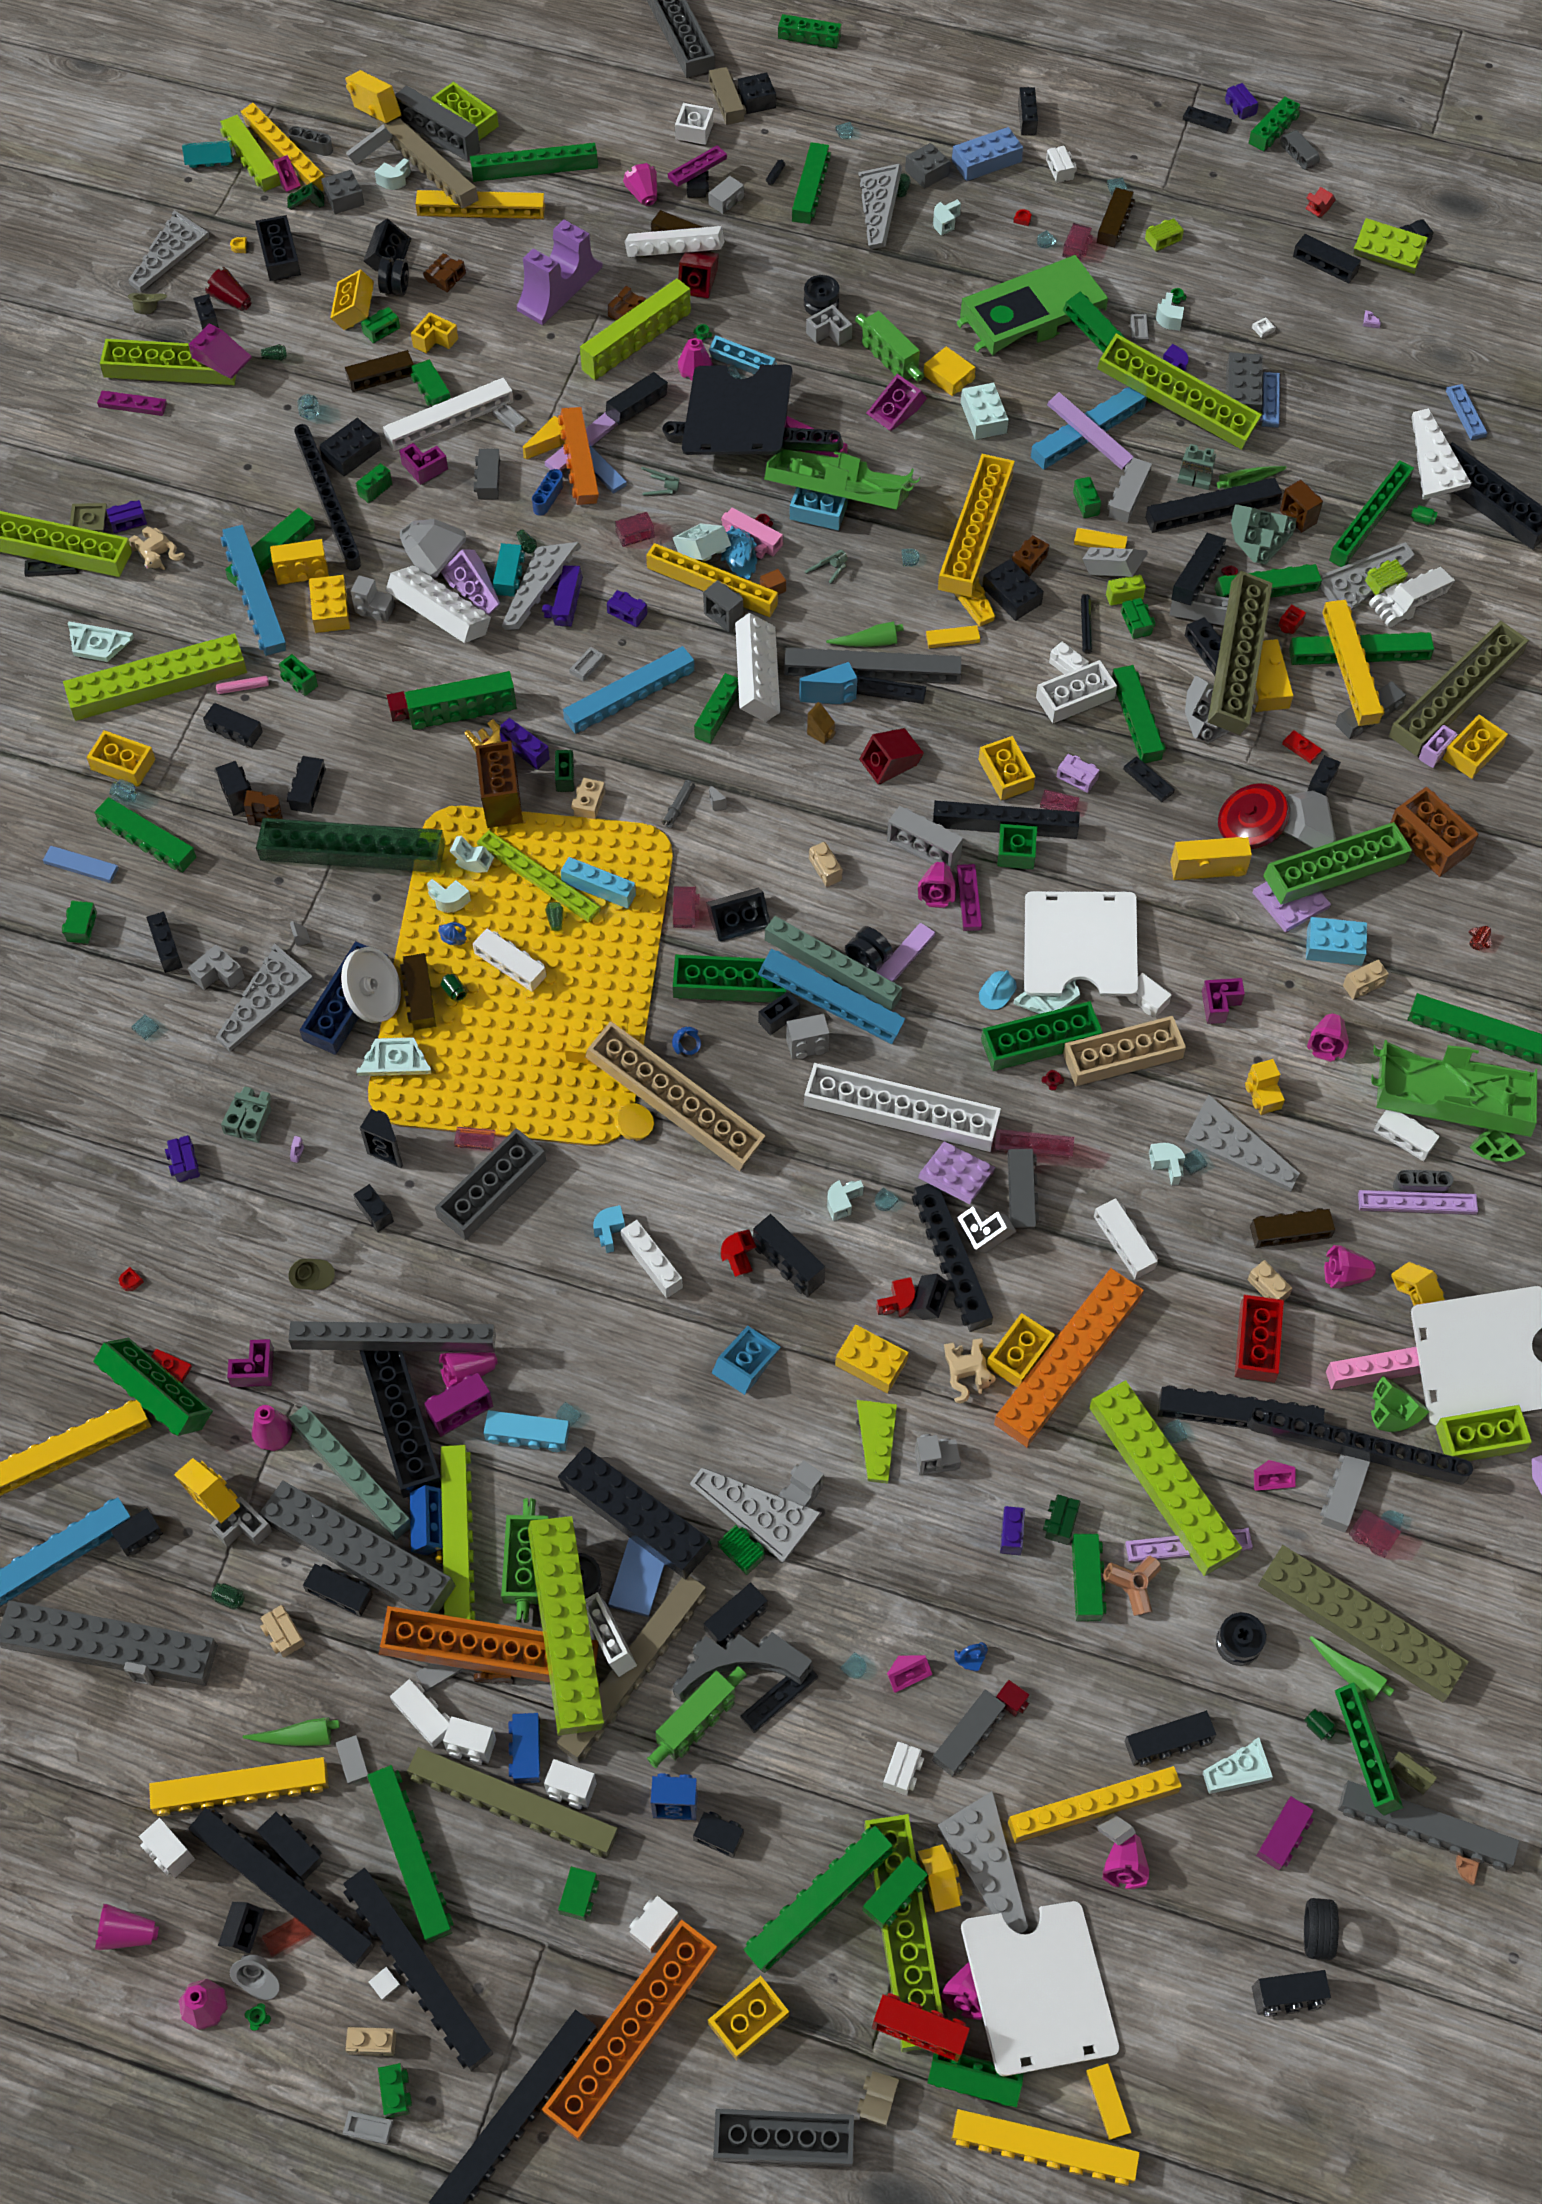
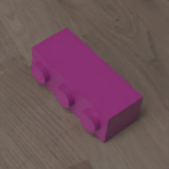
M1290 1796L1256 1857L1278 1871L1283 1865L1287 1867L1293 1857L1290 1854L1292 1848H1298L1303 1839L1300 1835L1304 1828L1308 1830L1314 1820L1310 1817L1314 1810Z

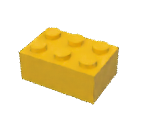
M361 269L337 282L330 318L343 330L353 327L369 316L374 281Z
M322 539L270 547L278 585L304 582L311 578L329 576Z
M344 575L309 579L312 621L315 633L350 629Z
M1478 715L1447 747L1443 760L1473 779L1503 747L1508 733L1481 715Z
M103 730L86 757L91 770L118 780L123 779L137 787L140 786L156 760L152 747Z
M1013 736L980 747L978 760L1001 801L1034 789L1035 775Z
M571 1018L565 1048L566 1062L595 1065L585 1057L586 1052L609 1022ZM613 1022L628 1033L627 1023Z
M1021 1313L988 1357L987 1368L1018 1388L1053 1343L1055 1334Z
M855 1324L836 1355L835 1366L888 1394L907 1363L908 1352Z
M192 1458L174 1474L193 1500L220 1523L240 1507L236 1502L237 1495L225 1486L227 1484L226 1481L219 1474L217 1475L212 1468H208L203 1461L199 1463Z
M760 1975L710 2017L708 2025L737 2061L788 2018L789 2011Z

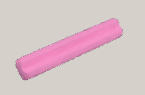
M267 676L219 683L216 684V690L218 694L260 688L269 686Z

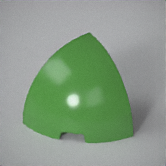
M1486 1129L1470 1145V1148L1477 1155L1490 1161L1508 1162L1526 1154L1515 1139L1509 1137L1506 1132Z
M1381 1377L1372 1396L1375 1400V1409L1371 1410V1415L1377 1429L1386 1432L1405 1430L1420 1422L1430 1412L1403 1388L1388 1378Z

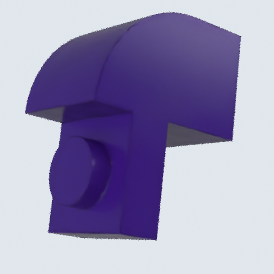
M1172 344L1163 355V360L1186 372L1189 359L1183 349Z

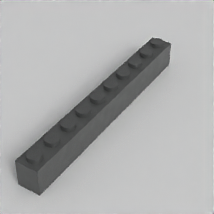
M793 647L786 648L784 675L808 676L849 662L856 676L888 681L960 684L962 656L822 650L814 648L802 649Z
M290 1321L288 1340L292 1350L495 1352L496 1332L494 1324Z

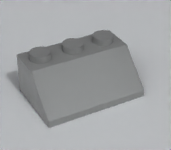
M1090 547L1082 560L1089 575L1133 577L1148 552L1147 550Z

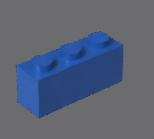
M425 1485L410 1492L411 1552L430 1555L443 1549L442 1489Z
M512 1714V1721L508 1723L509 1734H512L513 1742H509V1756H513V1764H509V1777H513L514 1784L540 1783L539 1714Z

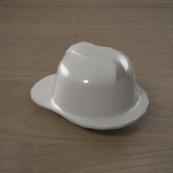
M244 1954L241 1960L235 1962L230 1968L232 1981L257 1999L269 2000L274 1998L279 1992V1981L268 1970V1965L261 1956Z

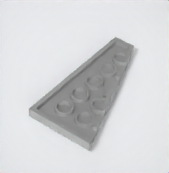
M900 164L858 172L861 180L863 210L866 216L865 224L867 225L868 246L871 249L886 246L902 172Z
M174 210L171 219L165 223L166 227L163 231L159 232L150 246L148 254L142 258L143 262L140 266L136 267L129 278V284L142 292L208 239L209 233Z
M579 542L536 548L503 621L502 627L505 630L519 629L531 614L530 609L532 606L540 602L541 594L550 589L562 573L561 568L564 564L572 560L571 555L575 550L579 551L582 547Z
M1406 542L1320 575L1322 579L1320 588L1329 601L1346 599L1352 611L1373 593L1365 582L1369 570L1374 567L1378 569L1385 561L1389 560L1391 562L1395 559L1404 567L1414 558L1415 554Z
M275 943L271 948L272 951L269 956L264 959L259 972H256L242 994L243 997L239 1004L237 1003L234 1007V1012L226 1020L216 1036L217 1041L229 1052L313 981V976Z
M1208 1095L1184 1143L1291 1192L1300 1173L1213 1097Z
M701 1468L690 1482L692 1487L736 1524L746 1529L754 1539L782 1562L788 1559L822 1514V1512L706 1468Z
M991 1791L938 1824L937 1828L991 1914L1001 1913L1008 1927L1014 1932L1022 1934L1028 1930V1925L993 1792Z

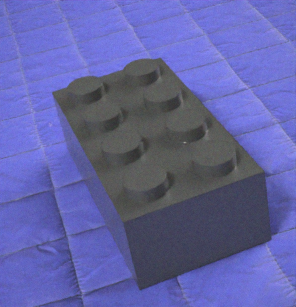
M1229 352L1226 366V395L1258 413L1261 412L1262 354Z

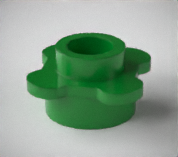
M1174 288L1171 290V293H1173V304L1178 305L1182 300H1186V295L1182 289Z
M700 324L693 330V333L697 335V339L704 340L712 337L709 327L705 324Z
M258 2003L257 2006L247 2010L244 2014L245 2018L250 2022V2029L252 2031H257L260 2026L269 2024L271 2021V2016L267 2015L265 2011L266 2006L263 2003Z

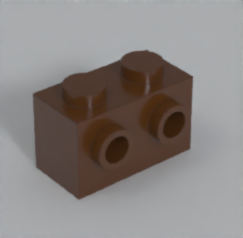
M1032 535L1023 542L1019 551L1014 552L1012 560L1030 577L1048 556L1050 545Z

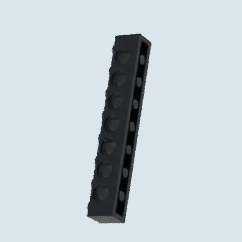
M929 1183L915 1187L914 1195L912 1196L913 1204L919 1208L920 1221L926 1225V1236L928 1240L933 1242V1253L935 1257L940 1259L941 1263H939L941 1272L943 1275L946 1274L947 1281L951 1283L949 1291L954 1293V1303L956 1308L961 1310L963 1325L968 1327L969 1332L992 1325L993 1315L940 1189ZM926 1204H932L934 1207L929 1208ZM933 1221H940L941 1224H934ZM945 1237L948 1241H941L939 1238ZM952 1254L955 1258H948L946 1255ZM959 1271L962 1275H955L953 1272ZM966 1288L970 1292L964 1293L961 1289ZM972 1305L975 1306L977 1309L970 1310L968 1306Z

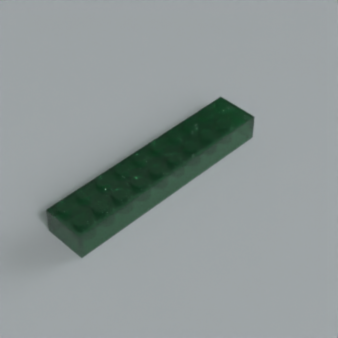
M263 818L256 851L260 861L440 873L446 841L443 830Z

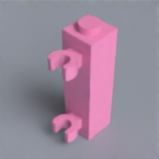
M731 508L722 516V526H724L726 532L733 526L735 529L739 528L750 533V536L754 538V542L757 545L755 551L757 552L756 557L762 559L765 553L774 556L783 546V534L734 508Z

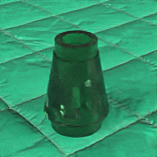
M278 344L261 349L262 359L282 361L287 357L286 347Z
M519 530L516 536L519 544L522 546V551L528 554L533 553L537 548L536 540L525 530Z
M559 902L548 903L545 912L551 930L559 931L562 929L563 907Z

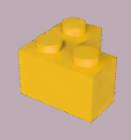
M429 312L411 332L413 347L426 354L435 343L450 349L458 340L457 325Z
M1274 1059L1253 1064L1245 1082V1088L1248 1093H1251L1253 1098V1106L1255 1109H1258L1260 1115L1282 1109L1285 1101L1278 1086L1281 1074Z
M1407 1262L1391 1274L1396 1289L1410 1295L1414 1306L1445 1300L1444 1292L1440 1288L1437 1281L1438 1277L1433 1270Z
M943 1844L918 1851L921 1869L928 1874L926 1882L935 1913L961 1906L959 1896H963L960 1883L956 1882L959 1873L956 1864H953L951 1853L946 1852Z

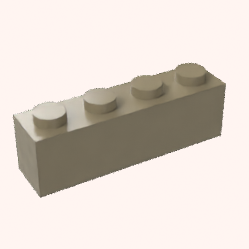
M727 67L709 70V84L725 124L743 122L746 108L745 105H742L741 95L737 93L736 83L733 84L732 73H729Z

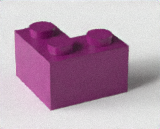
M412 443L399 450L402 465L420 485L448 470L447 457L438 446L422 453Z
M1242 978L1204 981L1201 992L1207 1024L1226 1023L1229 1013L1228 1006L1242 1005L1245 996Z
M270 1339L250 1340L249 1359H228L227 1379L231 1387L272 1386L274 1347Z

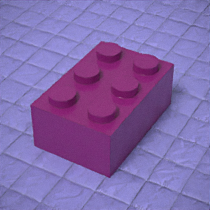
M479 1373L466 1376L462 1382L457 1385H450L445 1389V1392L431 1396L424 1403L428 1418L440 1437L494 1407L490 1391Z

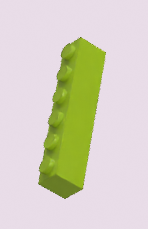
M234 115L220 121L222 127L220 132L223 138L226 137L227 141L231 140L235 155L240 157L242 165L247 167L248 173L251 177H254L256 185L260 186L264 192L280 186L279 173L239 116Z

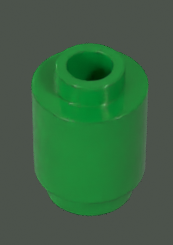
M1418 505L1417 508H1413L1411 517L1414 518L1413 522L1429 526V524L1434 525L1438 512L1432 508Z

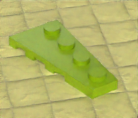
M856 1400L867 1480L869 1482L888 1484L897 1404Z

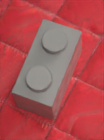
M729 176L708 193L709 205L724 214L738 201L743 199L744 185Z

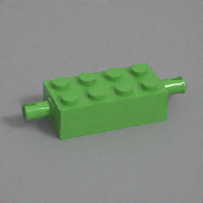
M880 311L867 318L862 313L856 316L855 322L863 330L862 344L894 376L899 374L906 380L913 377L917 382L923 379L924 373L918 369L920 350Z
M528 1498L523 1499V1515H506L501 1597L503 1604H517L515 1621L518 1623H522V1615L524 1623H528L530 1604H539L528 1527L532 1520L549 1519V1517L535 1515L536 1500L530 1498V1506Z
M737 1666L725 1679L716 1670L655 1731L659 1747L647 1757L648 1762L654 1768H657L668 1755L674 1760L678 1757L683 1758L690 1750L689 1746L694 1741L696 1743L700 1741L705 1735L704 1731L709 1726L713 1727L720 1720L719 1715L724 1710L728 1712L734 1706L735 1687L747 1677V1674Z

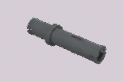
M686 780L673 804L668 807V813L662 820V824L666 827L672 828L677 817L682 814V808L695 788V784L692 781Z

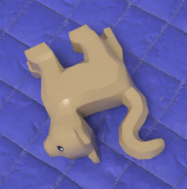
M147 526L142 530L143 536L148 538L145 541H142L135 535L129 539L131 550L139 552L141 558L145 560L144 565L147 569L161 568L165 570L160 554L170 549L168 553L169 558L174 561H180L185 556L183 552L175 554L176 545L169 541L157 528L152 529Z
M982 1338L972 1341L971 1354L961 1356L963 1353L962 1345L955 1349L954 1343L944 1344L945 1358L950 1368V1383L952 1388L960 1391L962 1394L954 1399L956 1403H964L970 1396V1391L965 1385L958 1382L959 1379L976 1375L975 1384L979 1394H982V1389L988 1388L996 1380L995 1375L987 1370L986 1359L981 1352L983 1347Z

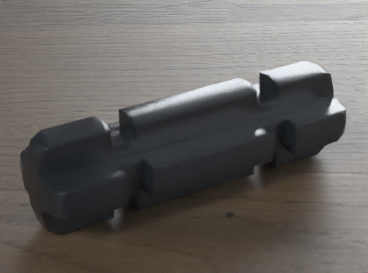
M777 160L766 178L768 185H773L782 169H784L786 165L784 160Z

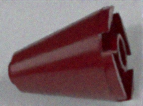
M222 267L223 270L217 269L209 278L207 283L210 285L208 288L205 287V293L241 311L249 309L252 302L248 293L225 267Z

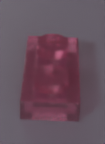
M1045 789L1040 808L1076 812L1080 798Z
M457 1127L454 1146L493 1151L496 1132L489 1129Z

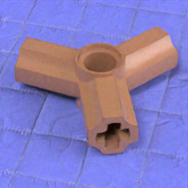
M1147 1556L1133 1571L1114 1563H1109L1104 1570V1581L1119 1586L1128 1593L1133 1615L1139 1616L1152 1612L1146 1588L1148 1583L1161 1570L1159 1561L1156 1558Z

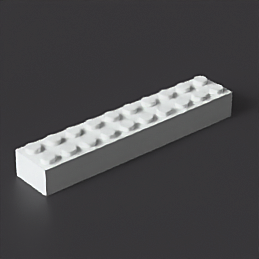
M817 1063L813 1065L804 1095L805 1107L988 1152L992 1148L1001 1108Z

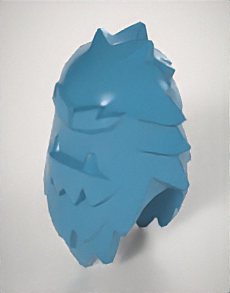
M731 526L730 530L726 532L731 546L721 553V561L726 560L733 572H736L739 577L749 580L751 574L756 571L755 564H757V558L754 549L757 545L754 542V538L750 536V533Z

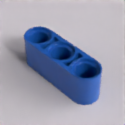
M550 470L532 496L533 512L536 515H545L563 489L561 470Z

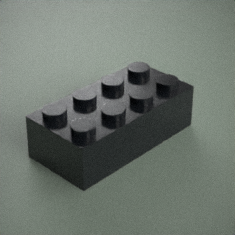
M287 215L256 220L255 223L269 281L301 275Z
M771 1213L753 1228V1239L756 1245L755 1251L763 1254L772 1267H777L782 1277L794 1284L797 1292L809 1297L825 1283V1265Z

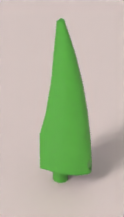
M1286 466L1256 467L1224 473L1219 476L1220 482H1217L1218 489H1227L1233 486L1258 482L1285 470Z
M894 622L877 624L851 635L826 640V643L854 647L897 644L896 632L904 631L903 624L895 625Z
M1312 1636L1309 1638L1331 1667L1349 1684L1354 1682L1371 1702L1376 1699L1380 1691L1389 1697L1394 1692V1689L1386 1684L1387 1679L1370 1667L1337 1653Z
M329 1717L311 1719L278 1730L243 1735V1738L285 1746L331 1745V1729L340 1728L339 1720L330 1721Z

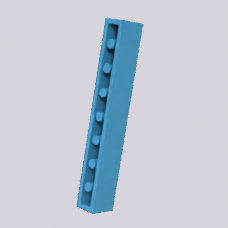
M1130 387L1124 388L1122 392L1111 396L1109 400L1100 403L1091 411H1087L1085 415L1106 432L1145 408L1147 397ZM1068 424L1062 426L1055 433L1049 434L1040 442H1036L1032 446L1031 458L1044 470L1089 441Z
M243 525L222 529L223 537H220L221 543L227 549L226 557L228 562L231 561L233 565L231 566L232 574L237 576L238 581H236L238 590L243 593L242 601L244 606L247 605L249 609L247 610V615L250 621L253 620L254 625H252L254 634L259 637L258 645L260 650L264 651L265 656L286 651L284 636Z
M682 646L564 708V720L575 734L584 731L591 725L601 722L606 717L616 714L623 708L630 707L640 699H645L655 691H660L663 687L675 683L684 676L690 675L695 671L694 659Z
M773 949L769 951L758 973L761 977L890 1044L895 1040L905 1020L898 1013L884 1008L881 1004L874 1003L864 995L853 992L848 987L834 982L831 978L825 977L814 969L808 968L797 960H792Z
M119 1497L108 1500L100 1509L89 1512L82 1520L71 1523L61 1533L53 1534L49 1537L48 1541L32 1547L27 1554L18 1556L4 1568L1 1567L0 1606L112 1538L111 1530L131 1518Z

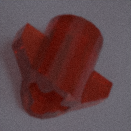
M1482 926L1469 930L1468 933L1472 936L1469 945L1473 949L1480 951L1484 946L1487 949L1491 947L1490 927Z

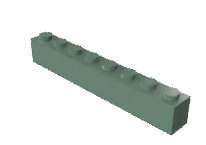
M774 916L765 928V941L858 994L864 995L874 1003L881 1004L884 1008L892 1011L901 999V986L777 916Z
M305 1405L289 1417L290 1423L297 1433L395 1540L411 1528L410 1519Z

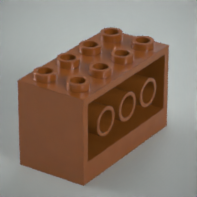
M1427 786L1396 808L1390 822L1396 824L1412 852L1439 877L1471 854L1479 835L1473 827L1469 826L1460 815H1457L1447 803H1444Z

